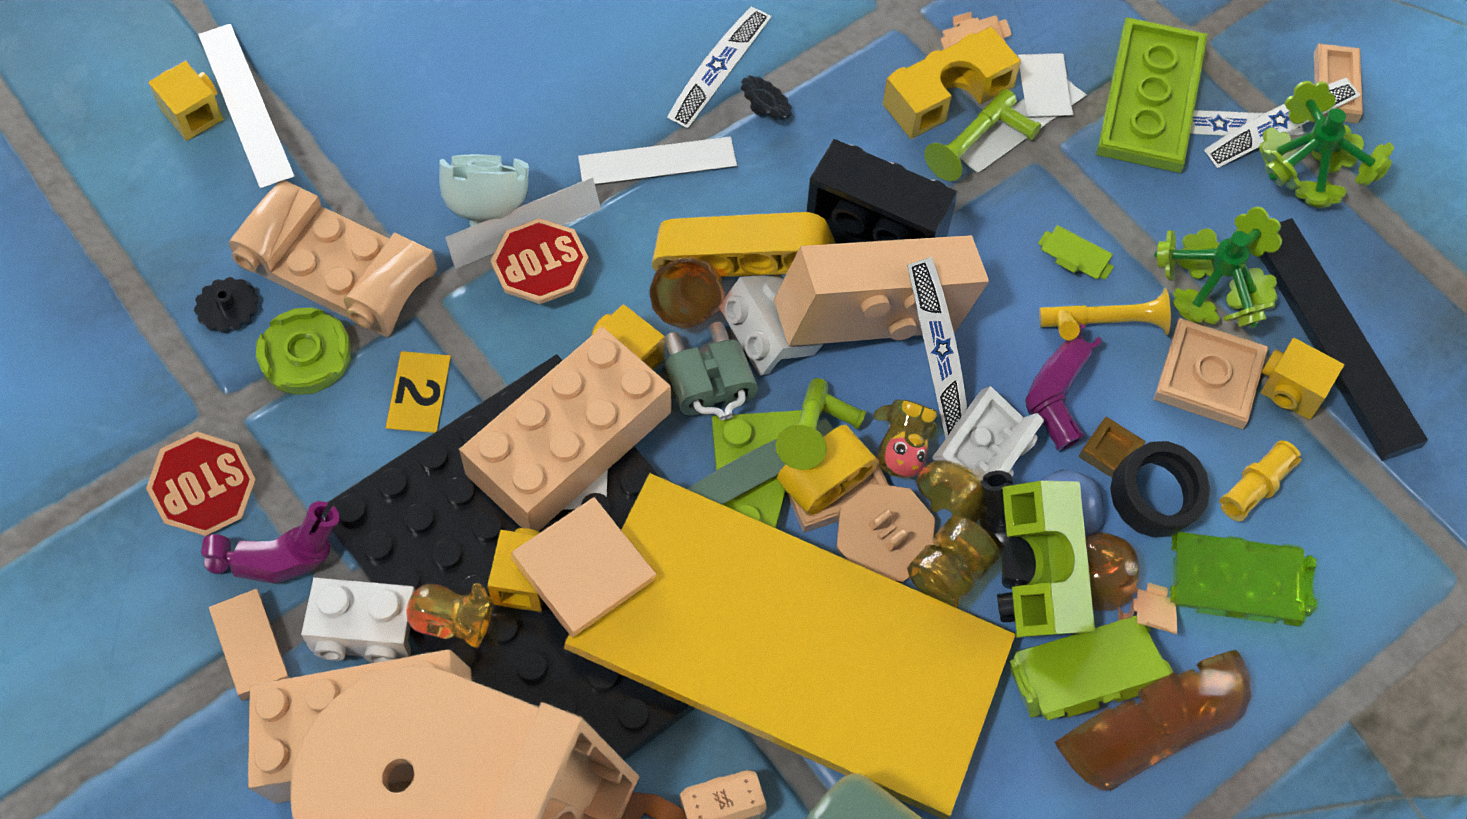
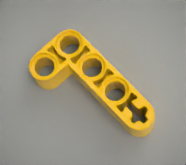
M810 212L674 218L665 220L659 225L652 268L662 276L677 279L787 274L800 246L836 243L825 219Z

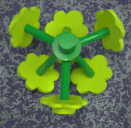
M1303 81L1294 88V95L1286 99L1285 106L1289 110L1288 117L1292 123L1301 124L1306 120L1316 122L1312 131L1291 141V137L1287 132L1279 133L1276 128H1267L1263 132L1264 142L1260 143L1259 150L1265 161V170L1270 180L1281 187L1285 185L1291 190L1296 188L1295 196L1305 199L1306 204L1312 207L1325 208L1331 206L1332 203H1340L1342 197L1346 195L1344 187L1331 185L1327 181L1328 173H1336L1343 166L1351 168L1356 165L1358 159L1362 163L1359 166V174L1355 178V182L1359 185L1367 186L1372 181L1380 180L1389 170L1392 164L1389 156L1394 150V145L1390 142L1385 145L1379 144L1370 155L1362 151L1364 148L1363 138L1358 134H1351L1349 126L1343 125L1346 119L1345 112L1338 108L1331 109L1336 102V98L1333 93L1329 92L1328 84L1321 81L1314 85L1310 81ZM1331 109L1327 117H1324L1323 112ZM1312 152L1313 158L1320 161L1317 181H1299L1294 166Z
M1259 206L1253 207L1247 214L1238 215L1234 221L1238 229L1230 238H1226L1221 242H1217L1215 232L1208 228L1199 230L1196 235H1185L1182 240L1184 248L1176 250V232L1173 230L1167 231L1166 241L1158 242L1157 251L1154 256L1157 258L1158 268H1165V277L1168 280H1174L1176 260L1181 268L1189 269V275L1194 279H1200L1204 275L1209 276L1200 292L1191 288L1185 291L1177 288L1173 292L1175 297L1173 304L1185 319L1194 323L1205 321L1210 324H1216L1220 318L1215 312L1216 306L1206 299L1222 276H1233L1234 278L1229 283L1231 291L1226 297L1228 306L1233 309L1243 308L1239 312L1224 316V322L1237 320L1239 327L1249 325L1251 328H1254L1258 322L1267 319L1264 311L1275 308L1274 302L1277 299V293L1274 289L1277 285L1276 278L1273 275H1265L1259 268L1248 269L1246 265L1250 253L1253 256L1259 257L1265 251L1270 253L1276 252L1282 245V239L1277 233L1281 229L1280 222L1275 218H1269L1265 209Z

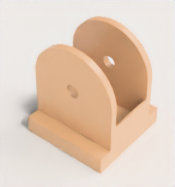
M403 666L383 670L355 682L342 691L322 710L305 735L295 760L291 778V810L293 819H621L640 776L579 716L543 702L540 707L534 706L437 668ZM403 763H409L413 766V780L388 784L389 775L396 766Z

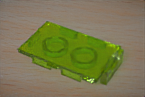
M1179 531L1172 535L1171 550L1176 551V555L1173 558V585L1170 586V602H1174V606L1197 609L1195 613L1240 619L1245 617V620L1276 624L1281 620L1284 621V625L1301 627L1302 623H1304L1305 616L1310 617L1317 609V599L1314 598L1313 594L1316 558H1313L1312 555H1307L1304 559V548H1301L1299 545L1283 543L1282 546L1246 541L1240 537L1227 536V538Z

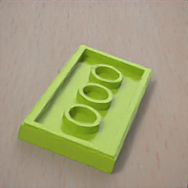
M1128 17L1125 18L1096 155L1177 173L1182 172L1208 34Z

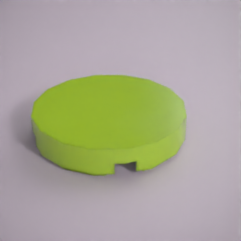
M313 307L294 308L277 315L269 322L270 327L264 334L261 332L256 342V359L265 379L277 390L293 395L314 394L332 386L343 376L351 360V343L342 322L336 317L333 318L330 315H326L323 310Z

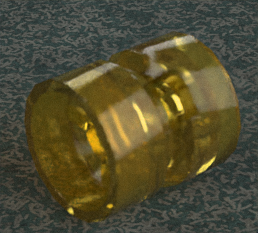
M958 515L949 518L933 537V545H926L907 567L911 581L921 593L955 608L960 605L975 587L974 580H981L1000 558L999 549L989 534L976 523Z

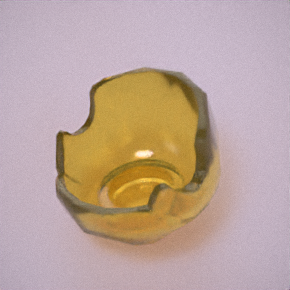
M935 460L927 463L917 476L915 483L920 493L931 502V511L934 513L940 510L951 512L952 521L950 525L951 529L956 532L969 533L973 529L985 509V499L979 476L968 467L956 462Z

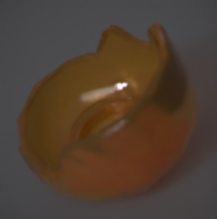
M691 256L676 259L659 268L654 274L649 289L654 312L664 323L678 328H691L714 317L720 310L725 295L722 278L718 271L709 261Z
M1098 531L1085 536L1093 610L1114 611L1118 607L1129 604L1139 590L1140 571L1136 551L1126 540L1119 536Z

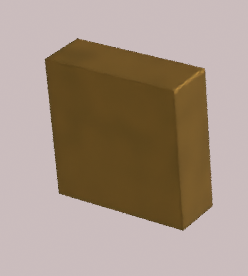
M1105 416L1078 457L1112 478L1113 472L1120 462L1134 450L1143 446L1146 441Z

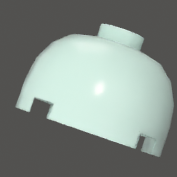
M456 155L452 156V165H449L444 159L440 160L439 184L441 196L446 206L454 214L469 219L470 226L490 219H501L511 214L514 209L522 206L526 199L529 166L528 163L513 158V167L502 165L501 156Z

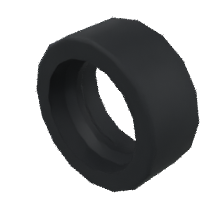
M1169 441L1149 442L1134 450L1115 469L1110 486L1113 506L1121 519L1136 532L1153 538L1172 536L1197 521L1208 506L1211 490L1207 472L1199 459L1185 447ZM1152 463L1164 467L1174 475L1181 486L1183 504L1179 512L1167 516L1156 512L1145 503L1138 491L1136 481L1137 472L1142 466Z

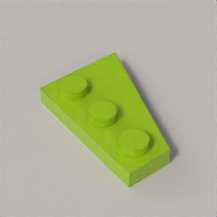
M802 410L734 414L731 418L720 420L718 416H712L711 426L715 471L777 439L784 428L799 424ZM776 475L722 505L777 529L786 490L777 481Z

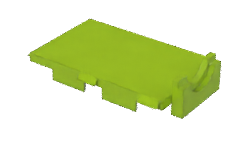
M1137 615L1096 627L1095 632L1073 633L1061 639L1018 650L1015 652L1014 659L1009 660L1011 676L1030 718L1039 716L1041 712L1043 719L1047 718L1048 721L1065 716V712H1067L1069 718L1098 709L1099 702L1101 701L1107 703L1116 700V703L1147 694L1149 686L1169 681L1171 676L1175 674L1168 661L1163 660L1148 633L1151 631L1150 627L1138 624Z

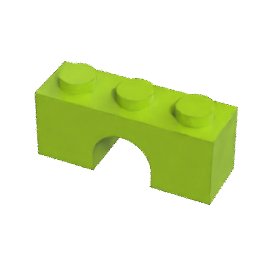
M1041 480L1002 487L1007 537H1021L1025 539L1032 547L1036 560V570L1032 581L1028 585L1012 587L1017 637L1095 632L1080 481Z

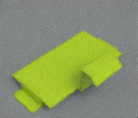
M1059 225L1055 227L1052 233L1046 231L1038 242V245L1042 246V251L1057 258L1056 264L1073 273L1079 270L1096 280L1098 277L1106 280L1114 268L1113 265L1108 263L1113 256L1112 253Z

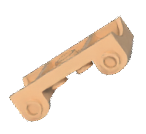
M286 180L278 182L266 194L229 240V246L232 251L231 256L243 269L255 272L354 321L359 326L369 328L387 338L394 331L398 316L410 294L421 282L433 277L437 271L433 250L395 232L389 239L322 207L319 196Z

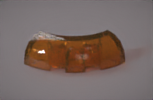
M1237 650L1206 658L1196 664L1200 670L1199 673L1195 669H1191L1177 676L1174 672L1139 690L1138 696L1141 702L1136 704L1134 700H1130L1112 710L1109 707L1054 743L1071 768L1087 783L1099 790L1112 791L1172 754L1216 733L1231 729L1245 715L1251 699L1249 672Z

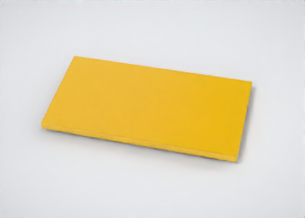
M649 473L621 531L656 573L655 580L573 638L569 634L565 641L564 649L843 775L862 774L893 797L941 819H948L951 816L1016 634Z

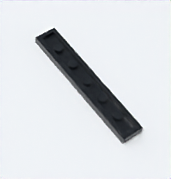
M1293 218L1281 221V229L1277 232L1282 239L1281 247L1273 253L1265 251L1260 258L1270 275L1276 278L1277 287L1313 347L1344 364L1335 380V384L1381 461L1422 448L1428 441L1426 435Z

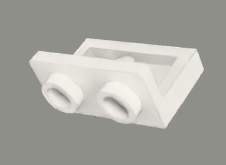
M781 274L740 277L720 303L721 312L741 343L758 375H768L780 359L814 356L823 345L788 346L774 302V298L784 280Z
M989 386L980 390L932 459L969 494L973 496L983 493L980 482L988 472L1002 470L1013 476L1012 466L1020 456L1026 454L1035 445L1038 439L1035 433L1044 419L1038 413L1023 417L996 390Z
M313 577L301 635L310 651L314 652L317 657L326 660H343L345 655L361 656L368 662L377 663L410 657L412 650L408 643L411 626L408 623L407 616L409 617L410 610L415 605L417 595L414 586Z

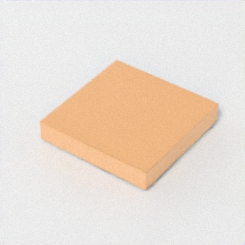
M1179 318L1153 400L1244 429L1248 423L1268 346Z
M595 497L511 552V560L572 638L649 585L656 577L653 569Z

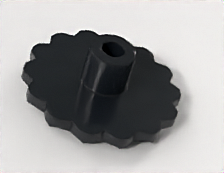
M749 75L747 78H743L741 90L744 92L745 98L751 102L750 109L756 115H769L775 120L778 118L783 121L790 117L792 107L788 103V98L782 94L779 88L759 76Z
M227 277L225 280H214L212 285L203 287L202 294L198 295L195 299L197 305L194 307V312L198 315L199 323L206 325L209 331L218 330L221 333H225L229 330H239L242 325L250 323L251 316L258 311L256 305L259 299L255 294L254 287L247 285L245 280H235L233 277Z

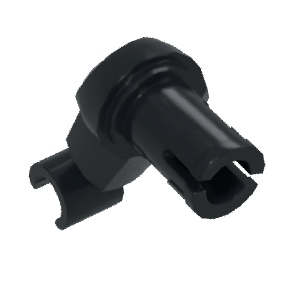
M1002 470L988 472L980 482L986 509L980 515L979 522L982 532L990 545L1002 558V585L1012 590V587L1028 585L1032 581L1036 570L1035 555L1032 547L1025 539L1021 537H1007L1002 487L1013 484L1011 474ZM1013 593L997 594L1001 622L1015 621Z

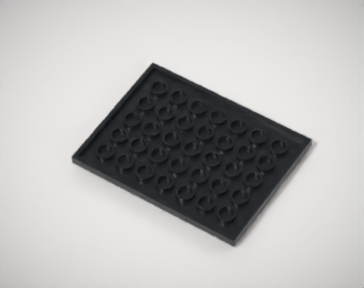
M556 354L328 501L322 517H327L332 506L338 510L340 518L332 531L370 583L414 586L417 594L415 605L420 601L431 600L449 607L455 623H443L437 630V635L442 637L440 634L441 630L446 626H450L452 632L448 637L439 638L437 636L421 634L410 627L409 636L422 654L450 649L471 668V680L473 682L540 707L543 702L583 718L625 761L695 709V707L564 649L569 633L545 602L542 612L492 605L487 585L500 530L515 532L516 529L522 527L466 476L459 451L465 443L562 362V359ZM634 446L608 469L607 497L601 493H591L582 500L581 505L595 497L621 530L649 473L660 476ZM563 509L539 532L541 533L575 509ZM479 619L488 620V625L482 638L471 634L473 623ZM472 636L479 639L480 642L477 647H472L465 641V638Z

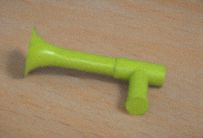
M1004 89L948 145L941 143L927 145L924 151V158L928 167L939 178L946 181H955L962 175V164L960 162L962 155L999 120L1024 134L1029 140H1033L1041 128V123L1034 122L1014 110L1012 107L1016 104V96L1012 91Z
M815 378L809 382L799 424L784 428L777 437L775 444L777 455L783 463L791 468L809 470L818 466L824 460L827 451L826 441L821 433L816 430L822 411L852 425L855 429L860 427L866 415V410H860L827 394L829 386L824 379Z

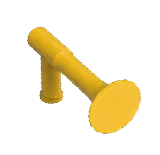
M1164 288L1162 294L1156 299L1141 304L1039 308L1040 327H1058L1059 335L1069 341L1077 338L1080 332L1079 325L1081 324L1086 326L1087 324L1147 322L1162 328L1165 335H1168L1170 331L1171 308L1167 288Z

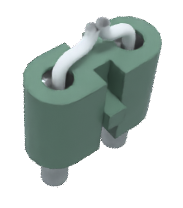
M715 322L709 326L708 329L714 343L709 344V352L700 353L698 347L685 350L679 333L672 332L667 334L665 342L670 357L665 361L664 366L681 413L689 416L716 414L720 420L729 419L733 416V409L750 401L757 395L758 386L741 343L736 340H729L722 322ZM723 402L726 408L725 413L721 409L714 407V404Z

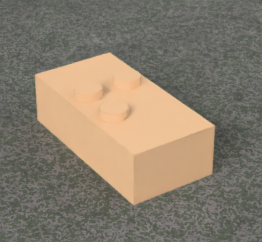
M972 235L800 246L774 298L788 346L882 338L904 340L912 336L922 335L907 265L932 257L953 331L956 332L989 283Z

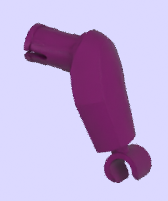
M1084 324L1079 325L1080 332L1077 338L1064 341L1047 359L1033 380L1025 399L1029 415L1038 413L1044 419L1043 424L1049 432L1057 451L1065 450L1085 437L1064 403L1067 400L1066 396L1072 383L1090 358L1091 353L1101 343L1099 336L1092 343H1087L1082 339L1081 331L1086 327Z
M324 501L313 502L309 506L301 526L287 531L274 541H239L235 551H231V542L227 537L218 534L207 535L202 541L201 554L205 557L204 566L210 573L219 574L226 571L229 565L234 577L274 584L301 576L315 569L328 557L330 553L328 538L339 521V512L332 506L327 517L323 518L322 514L328 503Z

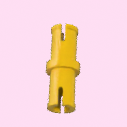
M1280 440L1258 463L1249 464L1242 472V479L1227 494L1220 498L1219 503L1222 504L1220 508L1224 514L1234 521H1243L1263 498H1271L1279 490V482L1294 467L1301 463L1302 458H1299L1301 455L1299 450L1292 443Z

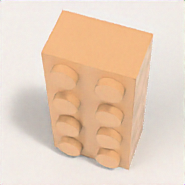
M601 327L459 449L465 474L522 528L540 531L671 413V386L610 332Z
M449 649L250 685L248 789L274 803L291 801L290 792L293 768L305 735L322 710L342 691L355 682L374 673L403 666L437 668L472 681L471 668ZM409 763L396 766L389 775L388 784L413 780V766Z

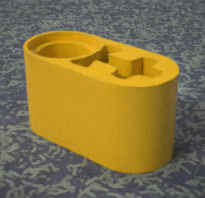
M841 425L823 436L826 441L827 451L824 460L818 466L809 470H798L785 464L777 475V481L807 516L818 514L862 483L872 474L879 463V460L848 425Z

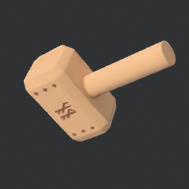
M745 770L725 777H717L707 782L687 787L680 793V805L685 813L684 819H763L766 816L767 806L758 776L753 771Z

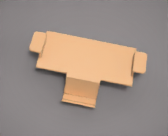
M972 12L953 17L954 27L942 31L944 37L941 38L943 48L946 49L958 43L970 33L976 34L990 26L1005 41V37L1011 36V31L1007 20L998 21L997 15L979 20L978 17L972 19Z
M1148 583L1146 591L1137 588V599H1133L1129 613H1124L1118 607V619L1122 620L1132 617L1134 611H1136L1138 624L1177 634L1176 599L1167 597V587Z

